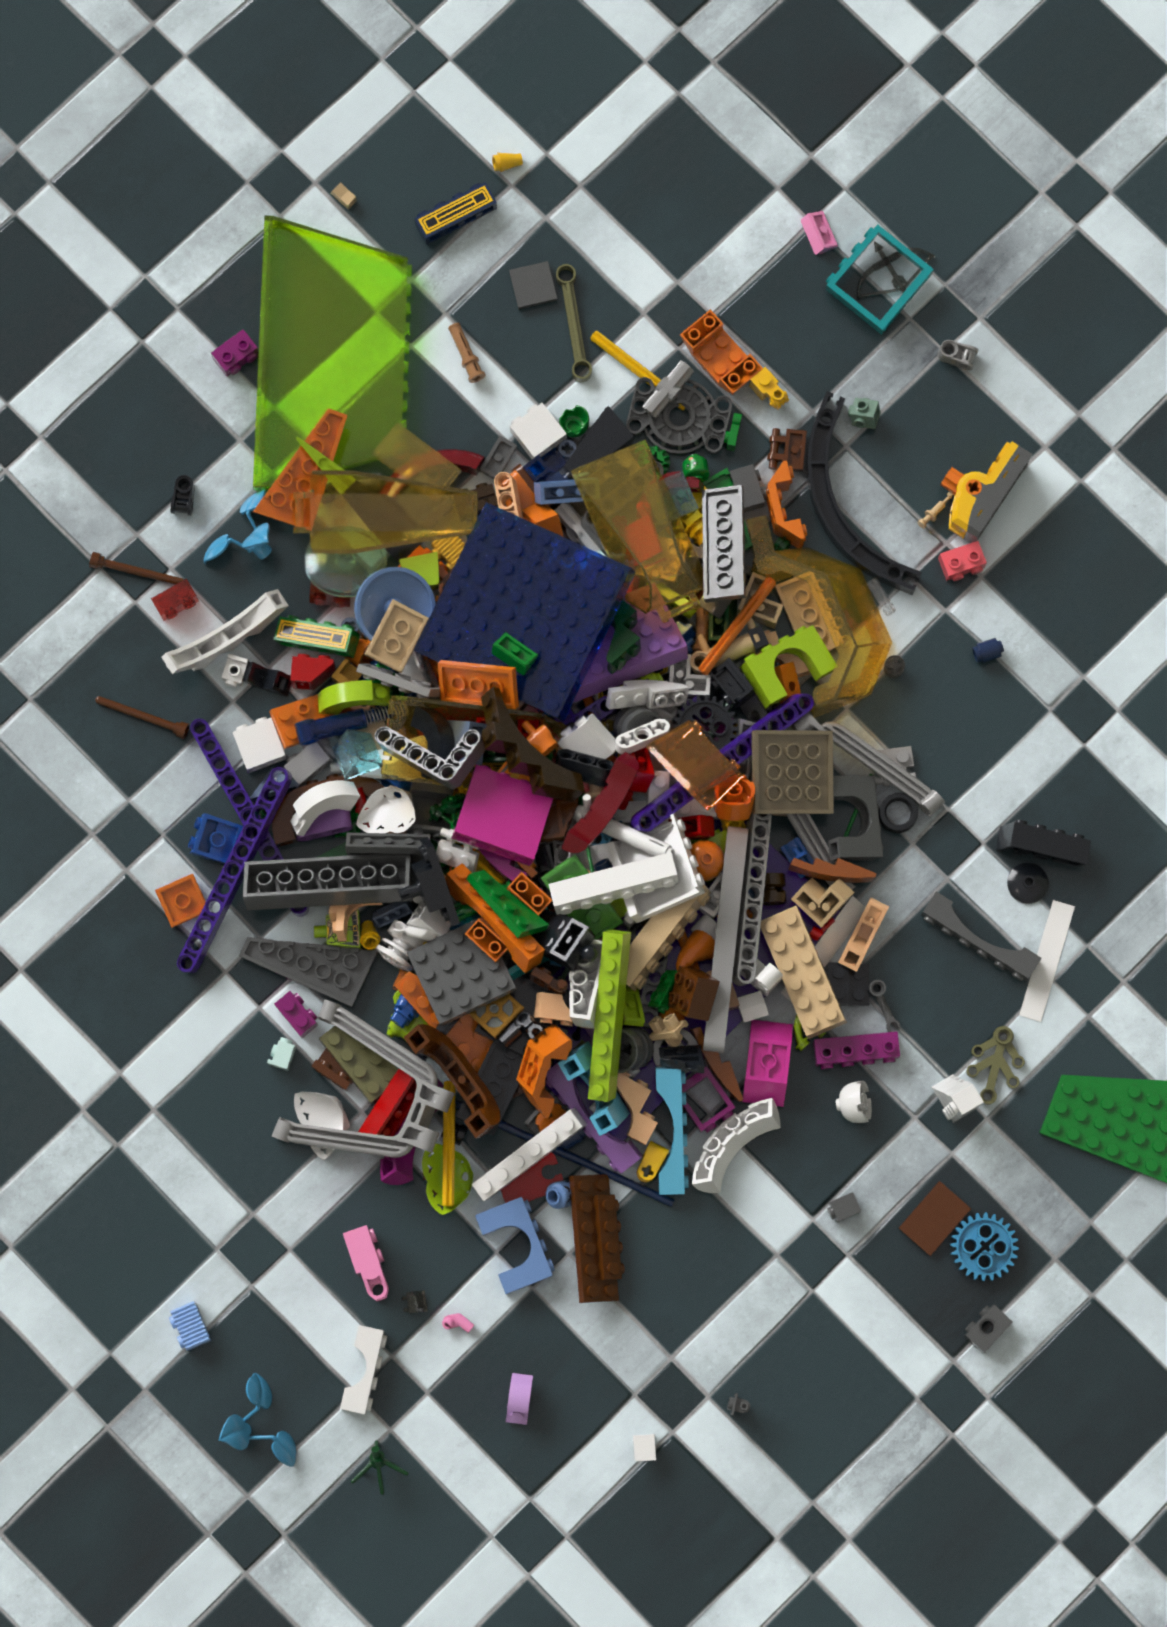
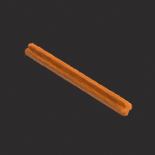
M769 576L765 578L700 664L698 669L702 674L708 675L775 587L776 581Z

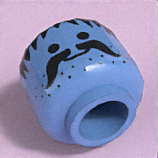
M557 1181L547 1187L546 1200L551 1207L562 1209L571 1206L569 1181Z

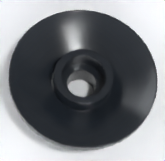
M1022 863L1014 867L1009 873L1007 879L1009 893L1015 900L1021 903H1035L1041 900L1048 890V877L1045 871L1036 864ZM1028 878L1032 880V885L1030 886L1025 883V880Z

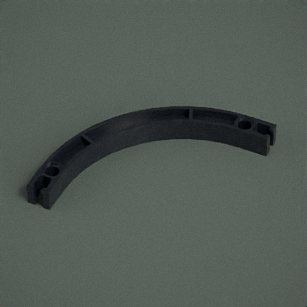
M827 391L817 413L807 451V481L816 515L835 547L858 569L890 587L913 595L917 585L913 584L912 586L902 581V577L907 576L918 582L922 572L900 564L874 550L851 528L837 505L829 478L828 455L831 436L846 398L840 396L839 401L837 400L836 405H838L837 409L832 411L826 408L827 401L830 402L834 394ZM825 416L829 417L831 419V422L827 424L823 423L821 421V418ZM894 570L899 574V577L892 578L888 572Z

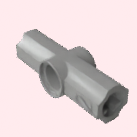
M680 361L671 373L658 383L655 392L648 398L642 408L656 419L667 404L673 402L679 395L682 386L693 375L694 370L685 362Z

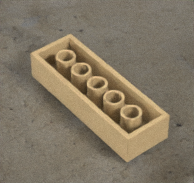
M703 885L704 894L651 917L630 944L626 985L636 992L637 989L641 990L644 987L649 973H654L657 970L662 956L666 957L673 948L671 945L675 939L679 940L685 933L684 928L688 922L692 923L696 919L697 911L701 905L704 907L709 902L711 892L706 885Z
M794 906L761 920L760 928L776 966L783 974L782 980L808 1039L847 1023L799 908Z

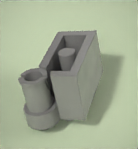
M326 736L319 740L308 741L302 746L303 750L299 754L294 753L286 760L288 763L284 767L291 772L292 777L299 785H306V782L312 780L325 769L328 763L335 762L334 759L337 760L340 757L332 748L331 742Z

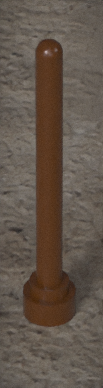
M93 552L90 558V568L107 567L182 587L186 585V580L183 578L108 560L101 553Z
M101 696L95 699V702L99 705L169 729L176 734V737L185 739L188 734L190 724L186 722L173 723Z

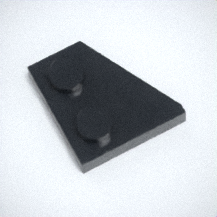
M701 1045L659 1048L661 1066L704 1073Z

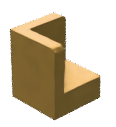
M345 658L331 678L332 681L338 684L358 681L363 674L356 672L357 668L350 663L348 658Z

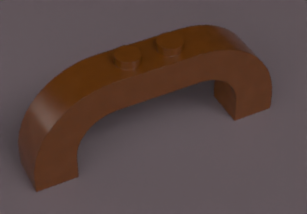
M357 773L340 776L332 774L327 776L326 780L319 782L318 779L306 782L305 786L292 790L283 798L272 821V832L277 848L297 842L293 826L290 822L292 816L296 813L293 804L309 789L329 781L354 782L356 788L363 787L365 797L369 799L371 794L378 789L384 788V786L374 778L360 777Z
M418 1024L404 1037L415 1054L429 1056L442 1068L465 1100L472 1115L464 1123L475 1138L483 1137L500 1122V1110L493 1095L463 1053L447 1036L432 1026Z

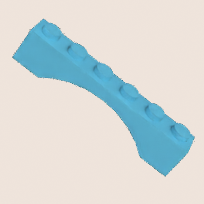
M665 1066L655 1067L656 1090L669 1107L674 1126L670 1152L664 1164L658 1170L659 1195L685 1194V1188H689L688 1175L684 1176V1167H688V1155H684L683 1147H687V1134H683V1126H687V1115L682 1113V1105H686V1092H682V1084H686L685 1071Z

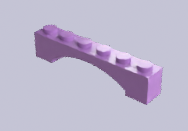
M558 1063L548 1070L545 1082L550 1088L556 1089L559 1093L557 1097L563 1105L567 1104L570 1109L576 1108L587 1123L583 1128L585 1134L589 1138L593 1137L597 1142V1149L602 1155H607L610 1159L609 1164L614 1171H619L622 1174L643 1157L631 1139L626 1142L609 1132L599 1136L590 1120L591 1114L580 1097L576 1077L568 1081Z

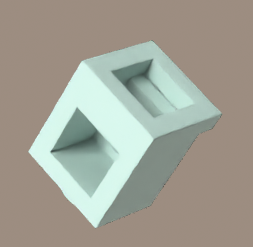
M281 1037L278 1044L273 1045L270 1054L273 1059H268L267 1064L289 1071L296 1050V1046L292 1044L293 1041Z

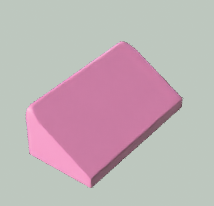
M823 211L808 213L801 219L802 226L815 255L838 247Z

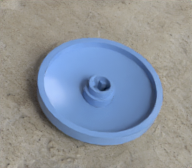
M388 567L374 572L362 583L355 598L354 612L359 629L371 641L391 600L394 599L429 618L417 642L419 643L430 631L436 615L435 597L429 584L418 573L407 568Z

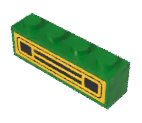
M288 615L287 618L279 617L273 640L281 646L354 658L360 634L354 630V627L346 624L339 627L328 621H324V624H321L310 618H306L304 621L299 620L300 618L293 615Z

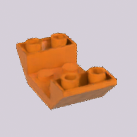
M710 309L684 330L680 337L692 357L717 385L733 395L760 372L763 367L751 354L747 356L724 331L722 321Z
M786 460L781 463L767 484L766 501L774 534L782 539L786 537V539L791 541V545L800 549L803 547L804 541H806V526L801 524V519L785 521L787 520L785 508H781V492L789 490L790 484L793 483L792 478H794L792 466H788Z
M523 872L507 888L538 916L552 902V899ZM482 916L465 933L468 938L495 962L508 950L496 931Z
M552 1024L544 1029L546 1031L545 1035L542 1032L535 1036L538 1040L537 1042H534L532 1039L528 1040L516 1079L528 1100L545 1118H549L551 1111L554 1109L555 1100L544 1088L547 1072L551 1068V1059L567 1060L568 1054L572 1049V1040L556 1024Z

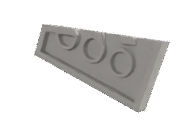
M368 663L358 664L356 672L362 673L365 679L375 680L376 678L381 680L382 685L393 687V685L398 686L399 691L405 693L415 692L417 697L422 699L440 697V687L432 688L429 682L413 680L412 682L410 676L395 674L394 676L391 670Z

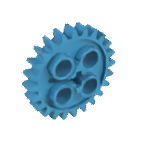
M985 1212L983 1218H981L979 1213H976L975 1220L968 1216V1223L960 1222L963 1227L962 1229L959 1227L955 1228L959 1234L951 1236V1238L956 1240V1243H952L950 1246L954 1247L956 1251L950 1254L957 1255L958 1258L954 1260V1263H961L959 1271L964 1268L967 1269L965 1276L973 1273V1280H976L978 1275H980L981 1281H985L988 1275L990 1281H992L994 1274L998 1278L1002 1277L1001 1270L1005 1273L1009 1272L1006 1267L1007 1265L1014 1266L1011 1258L1016 1259L1018 1257L1013 1254V1251L1019 1250V1247L1013 1246V1243L1017 1242L1018 1239L1011 1237L1015 1230H1007L1010 1223L1002 1224L1004 1218L996 1221V1214L988 1218V1214ZM982 1226L989 1228V1237L981 1236L980 1228ZM995 1234H998V1238L988 1245V1252L984 1250L974 1260L970 1259L982 1247L980 1242L984 1244ZM967 1240L975 1244L972 1252L964 1248V1243ZM996 1242H1001L1004 1245L1003 1253H997L994 1250ZM981 1256H985L989 1260V1265L986 1268L979 1265L978 1261Z

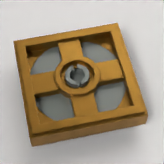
M508 994L469 1013V1015L496 1039L513 1022L517 1015L524 1010V1007Z

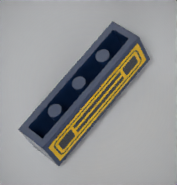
M486 182L482 184L477 183L465 193L459 192L451 200L439 202L433 209L420 212L415 218V225L426 245L496 210L497 202Z

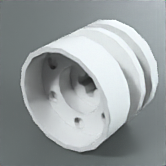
M394 920L387 930L393 937V940L382 938L381 941L388 947L385 948L377 945L375 949L381 954L383 959L396 968L413 972V966L408 963L410 959L407 952L428 941L409 937L405 933L399 938L394 937L392 930L395 929L394 925L398 922V920Z

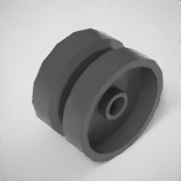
M645 706L623 708L617 714L613 723L615 739L620 734L662 718ZM640 734L637 736L639 739L648 738V736L645 734ZM664 740L647 746L649 754L656 751L663 744Z

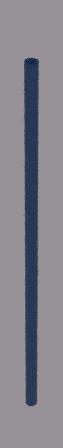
M455 1099V1108L459 1110L463 1102ZM502 1120L498 1128L526 1141L535 1136ZM557 1147L552 1151V1153L600 1175L607 1174L609 1179L670 1207L674 1203L675 1199L666 1195H659V1192L566 1149Z

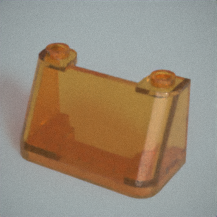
M688 720L654 739L646 748L708 811L743 777V774L739 771L741 766L733 758L729 761L701 732L704 728L696 720L693 722Z

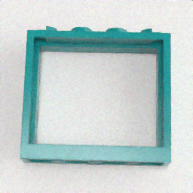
M877 224L874 229L872 227L868 229L864 235L865 240L861 244L858 242L851 250L853 254L849 259L845 257L838 266L840 268L836 274L832 273L827 278L826 290L882 335L930 278L934 269ZM877 235L922 270L881 320L836 285Z

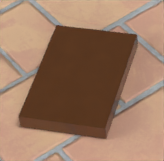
M939 1181L898 1229L927 1255L931 1256L971 1208Z

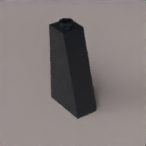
M609 406L604 409L564 465V474L570 480L587 479L602 467L601 461L607 463L610 461V454L616 456L634 442L633 434Z

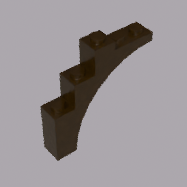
M492 687L481 697L487 725L482 731L485 750L505 754L509 772L529 776L534 795L573 802L585 792L580 773L567 770L555 764L535 749L522 735L508 713L500 688Z

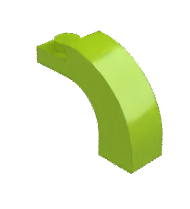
M372 680L338 683L326 687L318 693L319 714L339 715L346 708L360 705H390L389 686L372 683Z

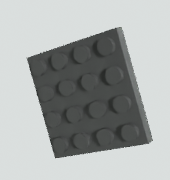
M477 919L407 952L441 1027L517 990L502 957L497 962L493 961L465 935L466 931Z

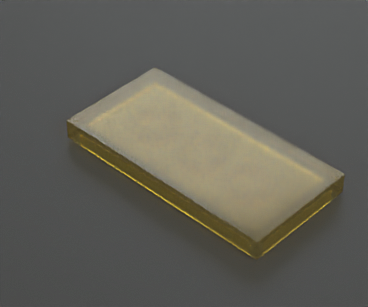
M398 422L372 452L374 457L435 502L461 473L460 468Z

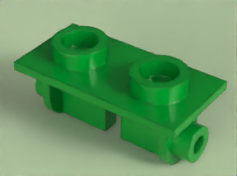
M666 970L662 974L657 989L650 997L648 1007H657V1011L663 1014L669 1010V992H672L677 970Z

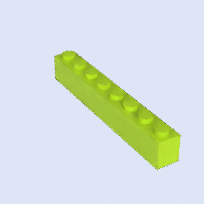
M612 929L603 932L588 1099L609 1102L616 1099L631 932Z

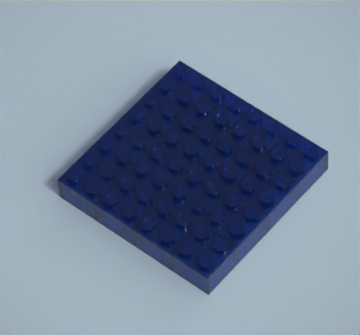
M486 502L414 651L436 663L441 660L510 667L492 654L493 644L506 632L538 654L537 659L525 675L516 671L518 701L563 722L636 572L631 567Z

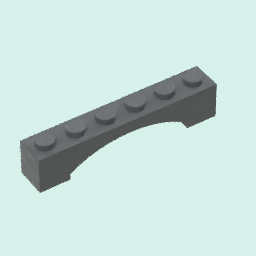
M937 891L934 893L921 914L924 916L923 920L932 926L934 924L938 925L947 936L952 937L954 935L963 946L967 948L971 946L976 949V953L984 959L990 958L995 961L994 965L999 969L1005 970L1006 968L1012 972L1011 975L1015 979L1022 982V980L1027 981L1042 959L1025 947L1022 950H1009L994 946L980 939L957 917L952 908L953 901Z

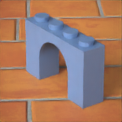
M522 1197L475 1215L483 1236L505 1227H515L522 1230L530 1240L531 1251L527 1260L518 1267L498 1274L506 1295L553 1276L552 1271H555L551 1259L547 1260L544 1252L547 1251L544 1240H539L536 1232L540 1231L535 1219L532 1221L530 1219L529 1212H532L529 1202L528 1200L523 1201Z

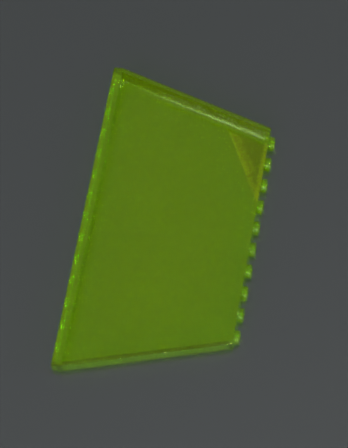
M264 216L253 472L254 491L267 490L271 487L301 446L296 437L305 440L328 408L348 415L333 460L334 463L344 470L400 456L402 451H406V439H402V433L406 432L407 420L403 419V412H407V400H404V393H408V381L404 380V376L409 371V361H405V354H409V342H406V334L410 335V322H406L407 315L411 314V303H407V296H411V284H408V277H412V265L408 264L407 257L279 217Z

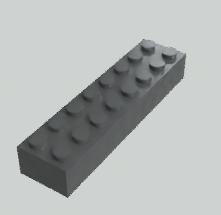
M389 853L245 862L243 900L247 910L402 902L398 889L413 885V870L410 865L413 862L411 854Z

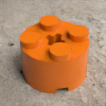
M740 773L724 775L722 779L715 782L713 788V808L717 813V817L721 820L745 821L750 818L755 799L754 783L750 782L747 776Z

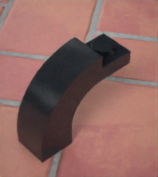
M416 706L410 726L424 734L429 751L446 760L454 749V737L448 721L440 712L432 708ZM421 773L422 777L426 779H432L426 776L425 774Z

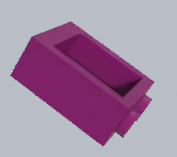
M707 1066L704 1068V1073H696L686 1080V1084H682V1092L689 1091L707 1078L727 1107L702 1124L686 1101V1105H682V1108L700 1133L704 1130L706 1133L717 1127L715 1124L720 1119L725 1121L734 1114L732 1111L735 1109V1106Z

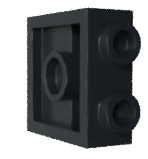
M828 962L827 967H824L840 1006H869V964H860L856 972L840 963Z

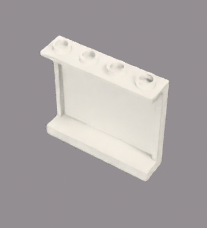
M674 814L670 815L672 821L645 834L672 845L673 849H675L673 860L679 883L670 888L661 887L650 893L642 892L635 894L631 898L624 899L629 916L636 923L705 893L703 885H705L704 879L696 868L699 866L697 859L690 851L692 844L684 833L686 831L685 824L682 819H678ZM610 842L606 844L613 867L654 857L626 843L617 845L615 842Z

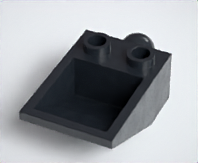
M546 909L540 914V917L549 926L545 931L532 934L531 936L545 949L544 957L571 971L575 969L581 958L586 962H592L597 958V949L590 945L595 935L589 926L562 914L557 915L555 912Z

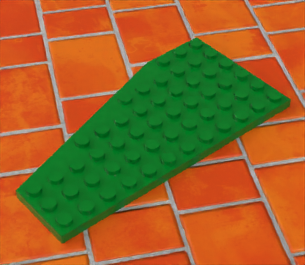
M1061 1075L1039 1134L1167 1184V1081Z

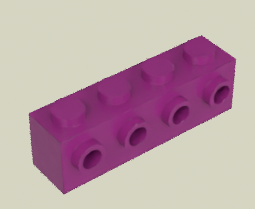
M897 1031L814 1039L813 1041L816 1066H821V1069H832L833 1065L842 1064V1067H852L857 1062H862V1065H873L878 1060H883V1063L896 1062L895 1059L900 1057Z

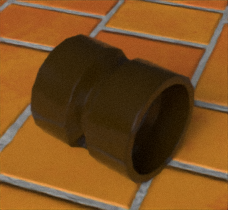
M766 873L763 905L773 906L787 903L786 891L783 890V887L786 886L784 873Z

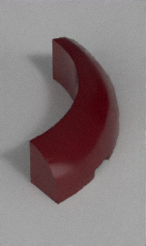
M444 449L422 454L398 468L388 478L378 494L387 501L397 504L396 497L420 473L429 475L440 470L451 469L477 476L485 456L457 449Z
M624 752L616 758L606 780L608 786L606 785L600 795H597L584 819L581 818L567 832L561 849L570 853H580L588 848L606 828L625 799L639 770V763L632 755Z

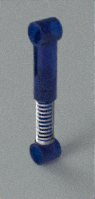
M412 693L405 696L403 701L394 702L393 705L390 703L388 706H379V708H372V710L369 708V711H364L361 708L316 720L307 719L297 722L294 727L299 744L305 746L321 739L365 729L369 723L372 725V722L375 724L376 721L379 723V721L390 720V718H397V716L400 718V715L402 717L408 716L412 719L416 706L427 707L425 699H417L419 698L417 693Z

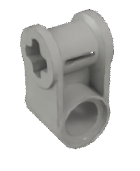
M945 340L941 344L937 355L940 361L964 370H973V360L975 354H978V349L953 340ZM949 348L953 354L947 355L943 349Z

